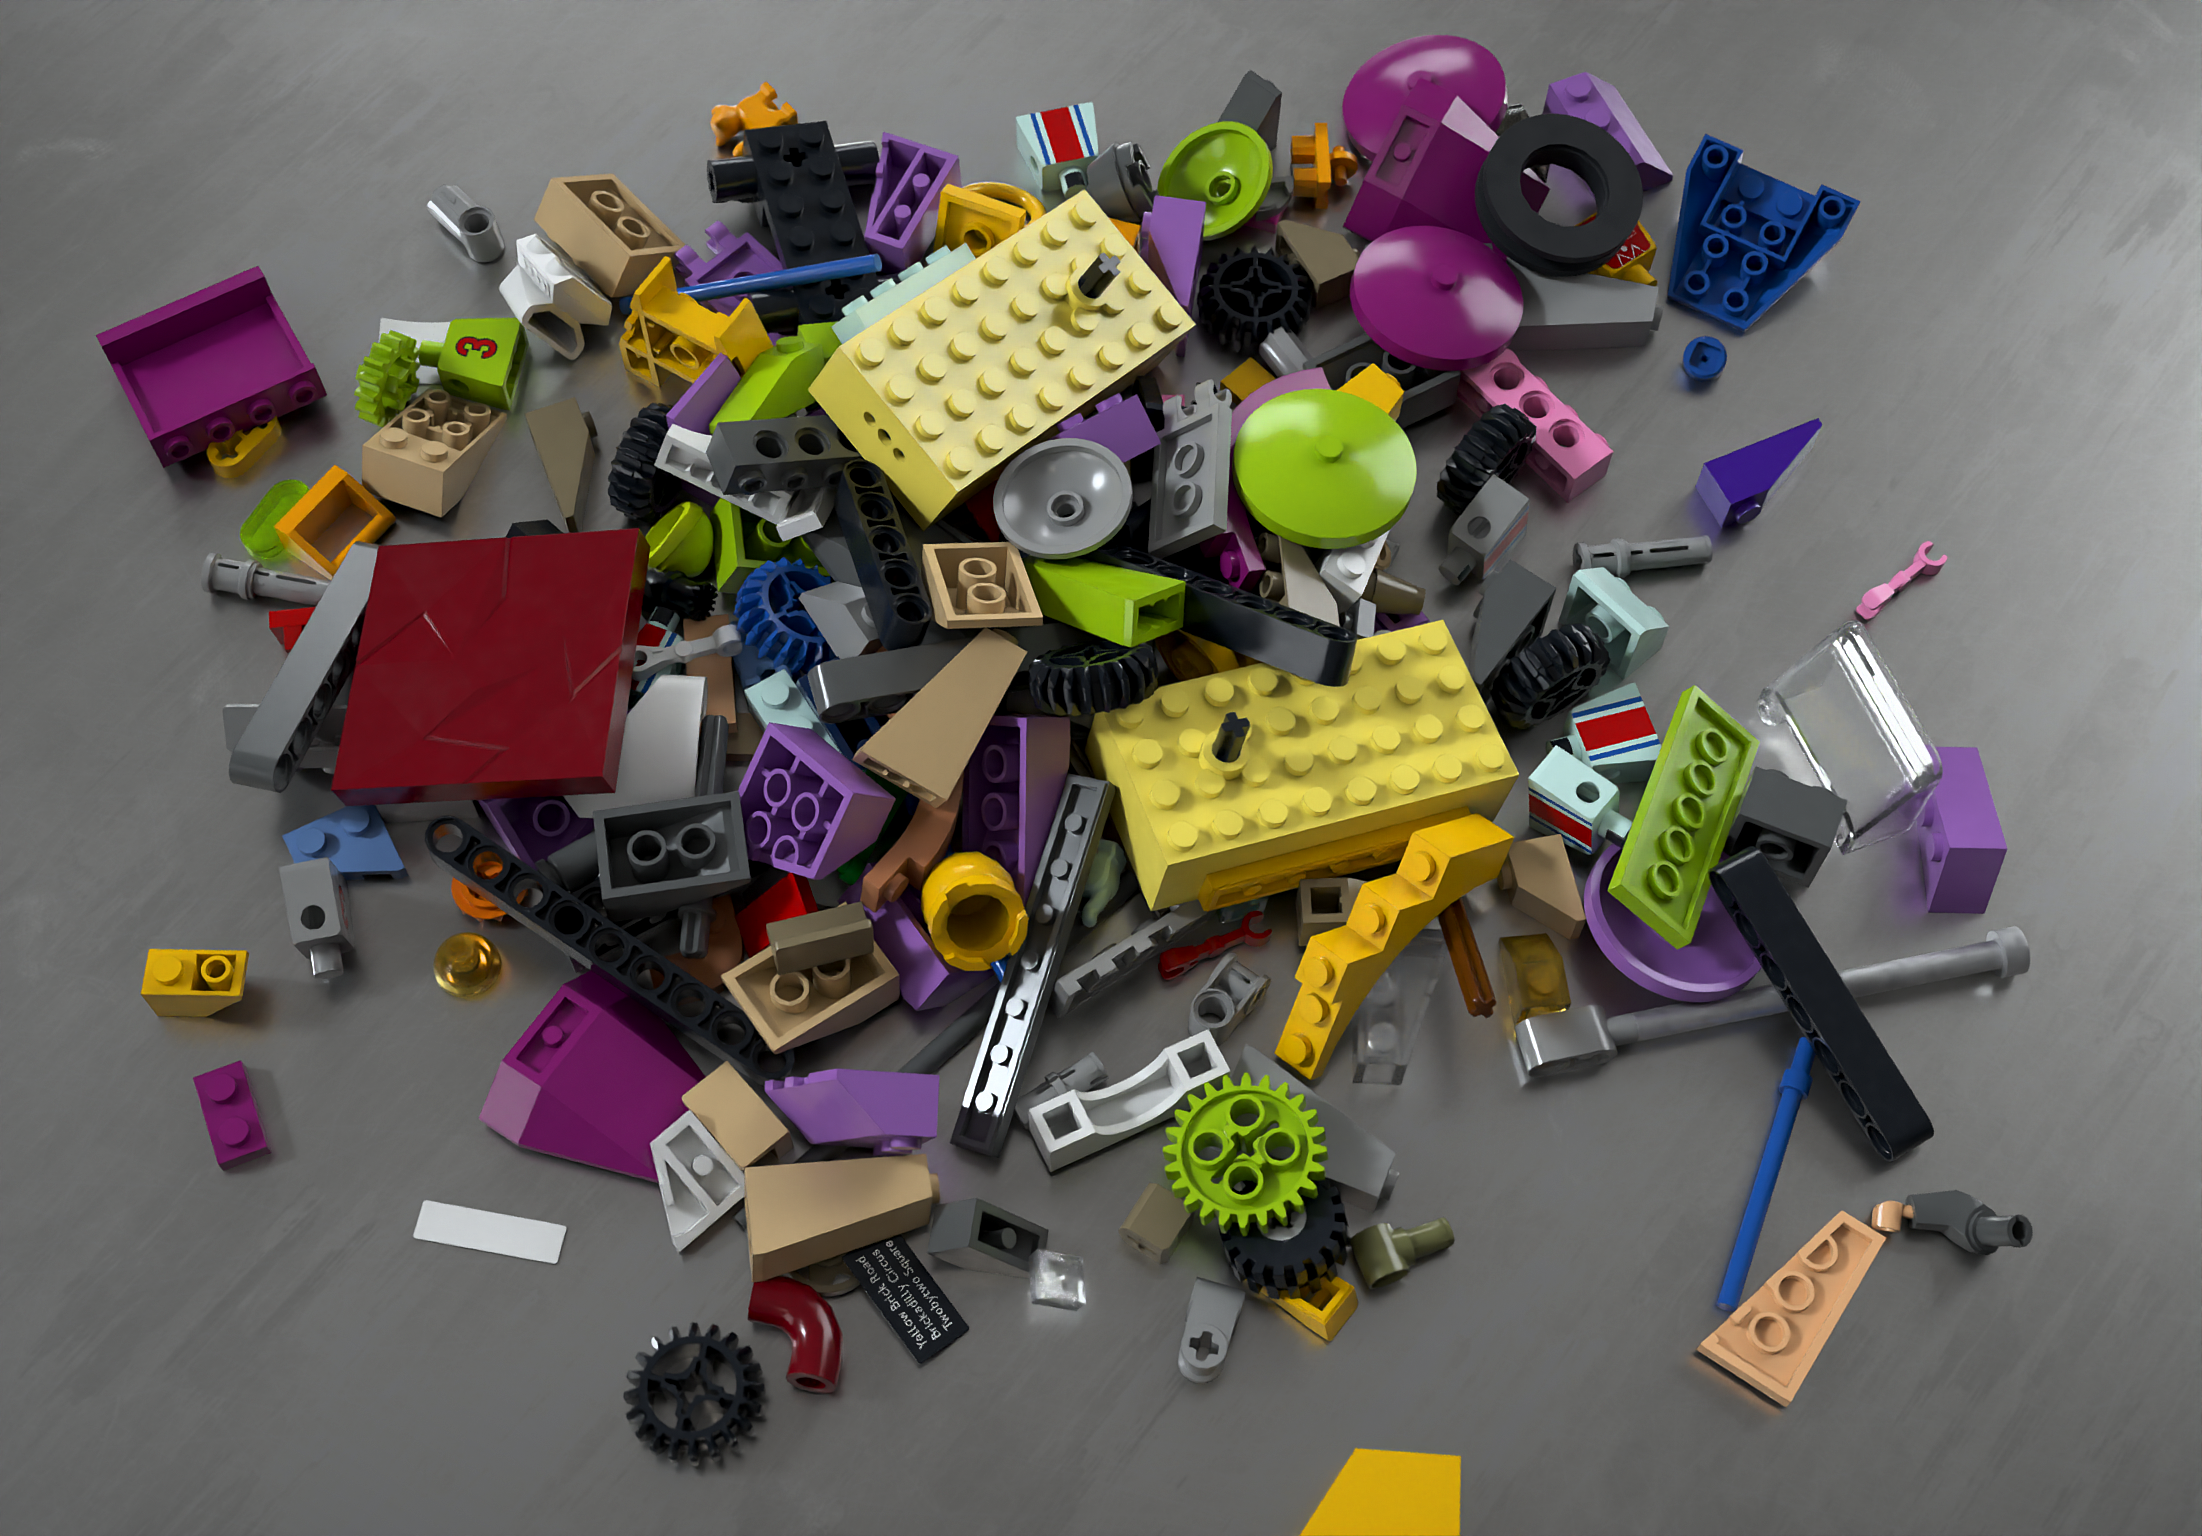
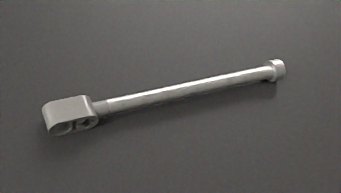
M2013 926L1988 932L1986 942L1837 972L1853 998L1989 970H1993L2000 978L2027 973L2030 967V951L2022 931L2018 927ZM1768 985L1739 991L1729 997L1716 1001L1683 1002L1608 1018L1602 1006L1588 1005L1528 1018L1515 1026V1032L1528 1075L1542 1077L1606 1063L1617 1056L1616 1046L1789 1010L1775 987Z

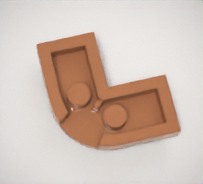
M730 894L713 899V909L717 912V917L714 922L710 923L708 954L705 958L688 959L683 957L681 952L664 956L718 994L724 991L723 986L725 985L721 975L740 965L741 961H744L743 941L735 919L736 914ZM649 969L653 987L656 989L663 983L664 976L659 971ZM686 997L678 1003L677 1007L701 1000L696 997Z

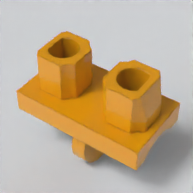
M1315 123L1313 135L1291 136V164H1312L1313 168H1293V196L1315 197V209H1328L1327 190L1331 187V180H1335L1337 186L1346 185L1347 179L1357 173V157L1345 151V148L1340 145L1335 146L1333 152L1329 154L1327 123Z

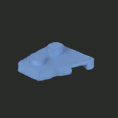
M375 805L346 806L282 835L294 863L328 857L346 880H364L365 875L391 874L393 879H402L409 876Z

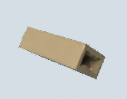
M984 628L856 752L852 760L931 806L939 807L949 798L1027 651L1017 646L1018 641L1011 634L1000 629L990 630Z
M916 1154L745 1167L744 1203L752 1282H762L929 1224L931 1204L939 1203L940 1187L938 1174L929 1173L927 1155Z

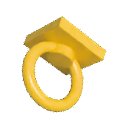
M981 182L970 184L963 188L947 184L940 195L933 253L945 245L948 246L950 251H953L967 243L975 258H978L1047 213L1046 209L1034 195L1009 184ZM998 200L1008 201V202L1014 203V204H1016V205H1018V206H1020V207H1022V208H1019V207H1016V206H1013V205H1010V204H1007V203H1004V202H1001V201H998ZM1027 211L1031 217V220L1029 223L1024 225Z

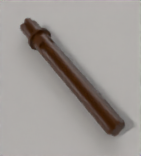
M1460 897L1437 915L1469 1014L1473 1017L1483 1015L1485 1018L1493 1015L1492 1008L1497 1004L1462 898Z

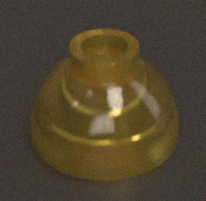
M473 932L454 934L443 941L436 951L433 961L435 979L438 985L450 995L464 998L479 995L496 982L501 971V956L496 946L483 935Z

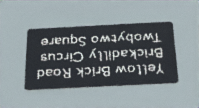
M900 1234L852 1250L842 1257V1260L919 1364L969 1330L967 1323Z

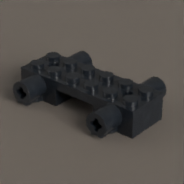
M826 121L744 130L742 156L709 159L707 161L708 188L713 203H726L732 200L741 203H754L761 228L770 227L783 270L870 255L849 188L876 183V168L880 159L874 141L834 145ZM876 272L773 290L749 292L746 298L754 306L767 334L778 333L780 335L797 336L799 325L840 321L846 317L841 310L843 307L864 295L868 302L874 298L870 291L890 278L893 279L896 285L901 280L898 277L900 273L877 276Z

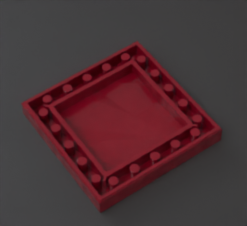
M640 529L379 546L331 791L345 806L615 793L651 547Z

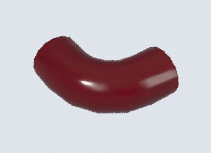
M779 1275L762 1282H754L748 1308V1321L777 1327L789 1335L792 1343V1354L786 1380L793 1386L810 1392L830 1393L835 1391L842 1366L843 1333L833 1308L811 1286L785 1275Z

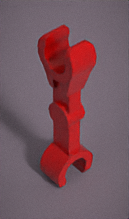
M1261 911L1249 912L1244 917L1239 929L1222 936H1212L1205 940L1203 944L1195 947L1193 945L1176 947L1163 952L1159 957L1158 970L1166 981L1175 979L1198 964L1199 960L1206 957H1216L1226 949L1242 942L1253 947L1265 945L1271 938L1272 929H1267L1263 933L1252 932L1249 926L1260 923L1264 915Z

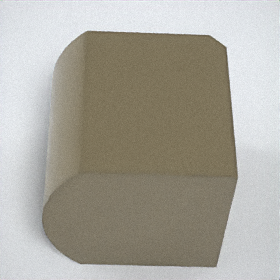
M1149 1183L1122 1223L1118 1233L1128 1245L1157 1263L1164 1264L1169 1261L1192 1225L1195 1211L1188 1214L1183 1204L1184 1199L1175 1198L1171 1191L1159 1184Z

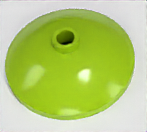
M1232 121L1206 125L1188 135L1171 152L1159 176L1158 194L1159 196L1206 202L1203 241L1221 238L1236 231L1248 222L1262 205L1272 180L1273 163L1271 153L1265 141L1249 126Z

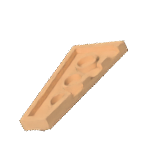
M1841 1210L1795 1256L1769 1278L1757 1292L1731 1314L1719 1328L1712 1332L1696 1350L1784 1407H1787L1800 1388L1886 1237Z

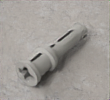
M1707 535L1695 538L1628 544L1626 540L1621 538L1611 540L1610 544L1587 546L1584 542H1577L1573 547L1574 573L1581 569L1604 567L1614 577L1624 578L1633 570L1710 564L1709 562L1712 561L1713 556L1712 543Z
M214 552L208 554L205 559L201 575V584L205 592L214 593L217 590L239 593L241 598L247 600L255 599L259 595L308 605H318L331 580L270 570L264 568L257 560L248 559L244 563L223 559L221 554Z

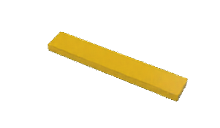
M1468 806L1206 874L1198 894V899L1203 911L1208 912L1298 888L1300 879L1336 878L1402 860L1413 832L1471 815Z

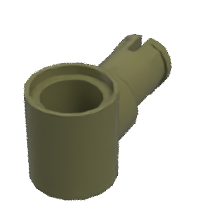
M1441 1217L1406 1230L1402 1227L1392 1230L1390 1223L1373 1225L1352 1236L1350 1246L1369 1289H1377L1392 1284L1406 1276L1410 1272L1409 1267L1415 1265L1417 1258L1453 1246L1452 1244H1454L1455 1240L1449 1222L1445 1217Z

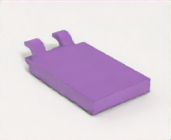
M718 220L705 230V233L711 237L706 242V245L717 254L713 259L706 263L688 245L674 253V258L680 262L675 266V270L686 279L684 280L685 287L783 270L781 262L748 232L737 239ZM747 294L699 303L714 313L720 312L729 317L742 300L747 297ZM778 333L768 334L773 346H776V341L780 338L794 336L780 335Z

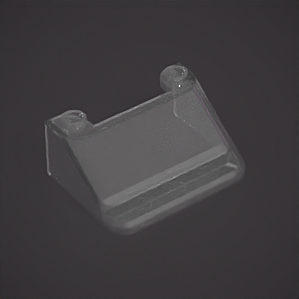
M1851 620L1840 625L1767 685L1757 700L1758 713L1764 724L1767 726H1778L1787 723L1822 787L1831 790L1836 796L1848 800L1834 839L1842 855L1909 831L1942 779L1943 767L1937 749L1866 628L1858 620Z

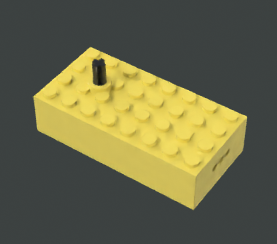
M1084 189L840 345L808 388V391L861 456L881 469L889 490L920 528L925 531L996 481L1009 463L1022 452L1037 444L1046 442L1048 439L1059 434L1057 424L1078 413H1081L1082 417L1085 418L1097 409L1096 404L1126 389L1134 383L1137 375L1144 376L1157 367L1196 324Z
M1444 620L1357 640L1348 683L1341 687L1321 685L1264 662L1158 687L1151 697L1144 699L1139 704H1131L1126 709H1115L1109 713H1095L1084 750L1095 778L1109 781L1117 787L1109 812L1150 911L1197 900L1206 874L1468 806L1471 815L1479 813L1493 822L1519 776L1517 768Z

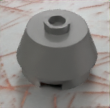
M1114 142L1087 166L1089 182L1087 192L1109 218L1128 223L1142 222L1144 212H1152L1155 195L1159 196L1158 189L1152 191L1150 177L1147 172L1151 168L1137 143L1132 145V142L1120 145L1118 142Z

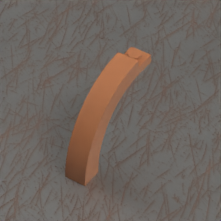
M882 646L876 653L888 650ZM896 713L886 714V716L891 719ZM964 770L947 801L939 807L935 808L923 800H919L915 814L905 832L863 878L860 901L874 913L887 900L891 903L896 901L904 892L908 883L921 891L923 882L933 866L945 857L954 835L959 813Z

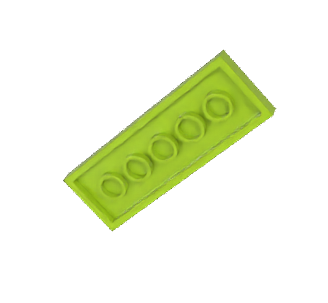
M1696 685L1681 693L1607 890L1677 950L1690 944L1711 886L1708 871L1716 866L1720 860L1760 744L1758 739Z

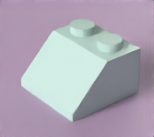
M1604 567L1581 569L1573 575L1559 618V622L1563 625L1582 623L1584 626H1589L1593 633L1596 632L1605 643L1604 647L1609 652L1611 661L1608 666L1623 680L1661 649L1669 629V625L1665 623L1662 615L1655 608L1646 606L1631 592L1630 587L1624 580L1614 577Z

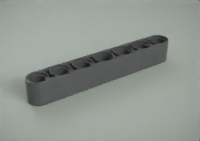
M356 541L349 549L237 743L229 763V777L232 783L278 793L283 792L289 785L356 664L378 547L382 545Z
M1063 622L1005 631L1016 638L1018 641L1017 646L1027 651L1005 693L1030 689L1028 676H1030L1029 665L1039 655H1043L1049 650L1060 649L1062 645L1069 646L1078 642H1090L1094 639H1107ZM976 636L832 660L815 666L809 671L807 677L820 721L833 724L897 713Z

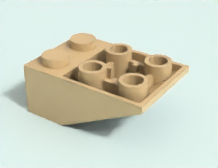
M428 388L362 445V486L373 495L442 518L464 497L506 422L507 414L490 409L489 406L483 403H472L451 396L446 391Z

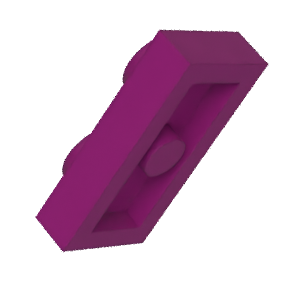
M241 1060L193 1077L217 1163L223 1171L272 1153L248 1072Z

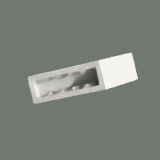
M791 414V415H789V416H787V417H785V418L798 417V416H796V415H794V414ZM675 424L671 425L654 466L776 525L778 524L796 491L781 490L759 492L753 495H723L706 454L712 436L693 432Z

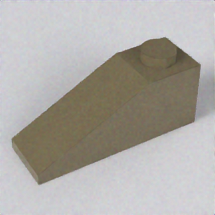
M573 397L525 413L532 440L568 533L582 532L595 460L591 438L598 436L590 411L581 413L576 398Z

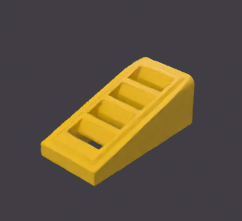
M1324 1276L1320 1278L1322 1289L1317 1291L1309 1303L1304 1301L1310 1292L1308 1286L1300 1288L1301 1298L1290 1299L1288 1290H1281L1280 1300L1270 1298L1328 1341L1333 1340L1358 1307L1355 1287L1338 1276L1332 1282L1328 1281ZM1263 1286L1261 1292L1268 1297L1266 1287Z

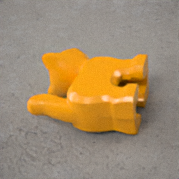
M764 82L760 86V91L744 98L736 106H715L711 111L710 127L716 136V146L721 147L739 131L744 132L747 129L798 124L797 112L788 102L784 103L780 110H778L772 101L777 98L776 91L767 82ZM743 141L735 146L732 153L734 157L742 156Z

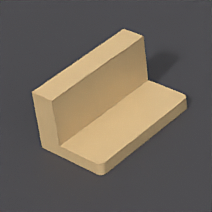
M728 1061L682 1096L684 1105L696 1116L741 1170H745V1167H751L769 1151L779 1160L794 1148L789 1130Z

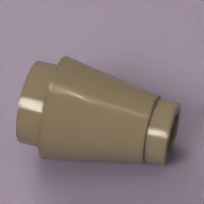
M1376 568L1371 573L1360 598L1376 604V613L1419 615L1423 608L1426 590Z

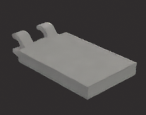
M1211 379L1196 386L1195 399L1197 405L1193 404L1182 410V397L1179 395L1166 400L1163 404L1165 424L1164 429L1156 432L1161 444L1154 447L1148 542V553L1160 559L1227 530L1232 409L1229 406L1232 403V394L1227 388L1214 394V381Z

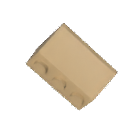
M613 173L551 178L533 219L547 233V236L573 259L575 265L583 269L599 285L601 291L611 298L633 295L665 256L671 258L673 268L677 266L680 262L674 258V253L685 246Z

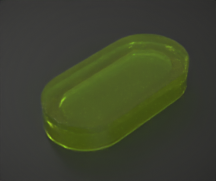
M294 479L278 482L268 491L246 519L240 530V538L246 551L251 556L259 559H268L277 556L284 550V546L274 526L309 491L306 484Z

